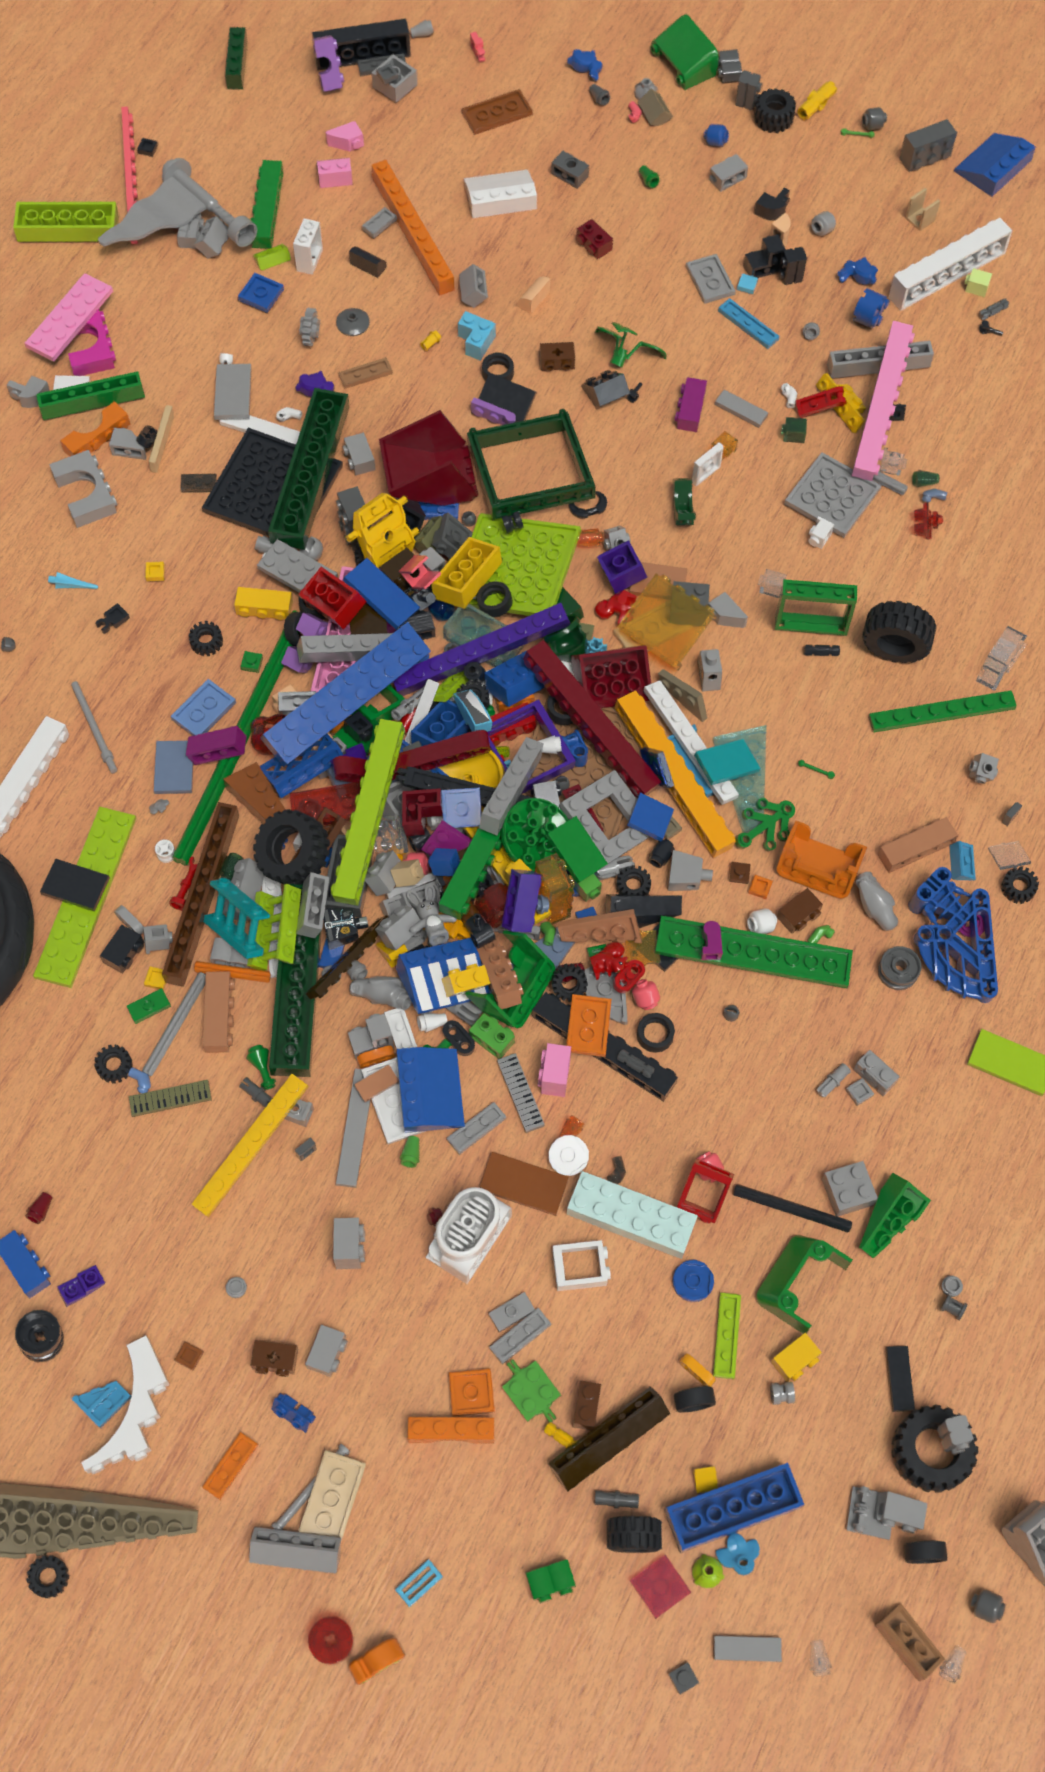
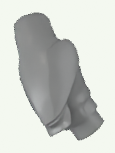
M871 872L860 874L856 884L859 888L860 899L865 913L870 919L876 920L883 930H893L898 925V918L893 912V906L895 905L893 897L877 882V879L873 877Z
M374 976L356 979L350 984L349 990L351 995L366 998L372 1004L389 1005L403 1010H407L412 1004L401 979L398 977Z

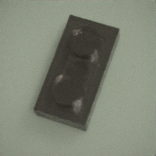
M181 474V493L211 492L217 482V475Z

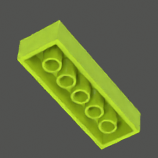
M16 202L13 229L18 242L99 241L98 238L119 224V212L116 202Z

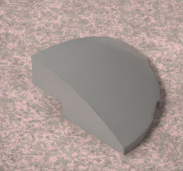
M436 881L428 884L433 885L435 889V903L439 907L440 891L436 886ZM428 884L411 889L417 892L422 901H426L425 887ZM407 891L383 900L379 904L383 915L388 917L394 914L395 909L403 905L414 908L417 913V909L407 899ZM421 929L404 943L408 951L425 941L428 937L426 930Z

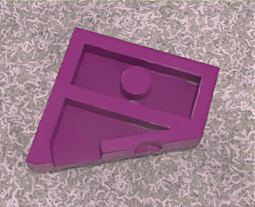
M441 820L423 845L422 850L429 855H432L435 848L457 849V851L469 847L472 839Z

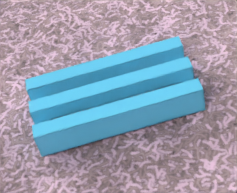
M428 1559L395 1590L410 1608L439 1582L443 1576ZM427 1567H430L431 1570L404 1594L402 1590ZM435 1573L436 1577L409 1600L408 1597Z

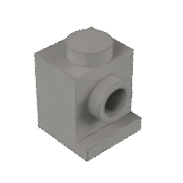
M167 924L143 927L146 954H150V951L169 949V944L172 943L173 938L172 932H168Z
M299 1099L294 1105L299 1110L293 1111L292 1108L285 1117V1120L306 1127L314 1107L311 1102Z

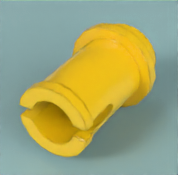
M430 331V335L420 342L423 350L428 351L436 342H440L441 335L438 331Z

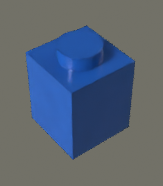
M435 848L428 860L429 867H431L433 875L453 876L461 862L457 849Z

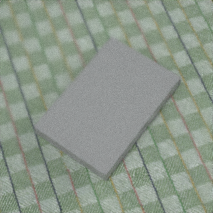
M717 254L686 262L685 267L704 304L735 295L736 291Z

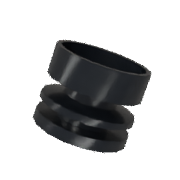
M44 1310L31 1311L19 1320L15 1328L17 1344L29 1360L47 1362L54 1359L61 1352L64 1345V1334L57 1318L50 1312ZM43 1336L45 1337V1340H44V1341L40 1340V1341L38 1342V1340H37L38 1337H40V1338H42Z

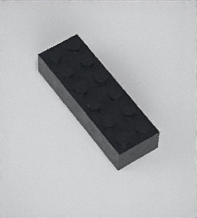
M406 18L312 32L313 39L329 35L336 39L338 49H335L336 56H339L341 66L338 67L358 65L357 60L404 54L405 58L411 57L410 33ZM314 53L317 70L328 69V58H317Z

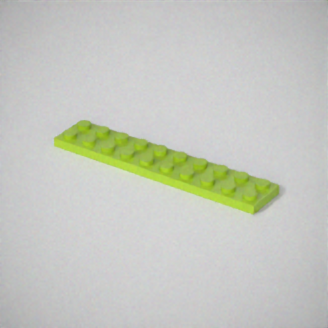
M99 806L77 865L109 875L110 879L95 912L62 901L33 977L35 979L72 988L135 824V815Z

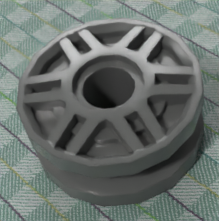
M895 946L888 949L882 956L878 966V975L882 983L894 990H906L917 981L922 969L921 960L910 948ZM896 966L902 967L903 971L898 970Z

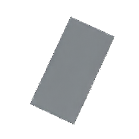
M217 364L215 420L249 419L251 364Z

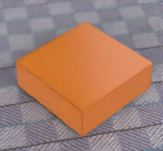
M755 875L748 893L766 900L773 881Z

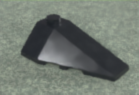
M606 894V914L634 909L638 926L642 928L660 922L661 916L673 918L682 915V895Z

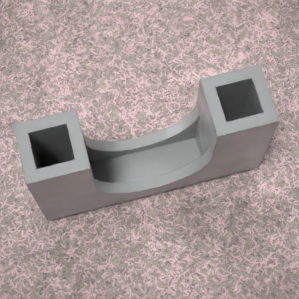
M89 450L49 464L58 488L81 480L89 481L96 485L94 491L88 497L68 504L69 511L77 528L117 513L115 506L118 505L114 495L110 496V486L108 482L104 483L103 479H105L103 471L101 468H97L99 464L96 456H92Z

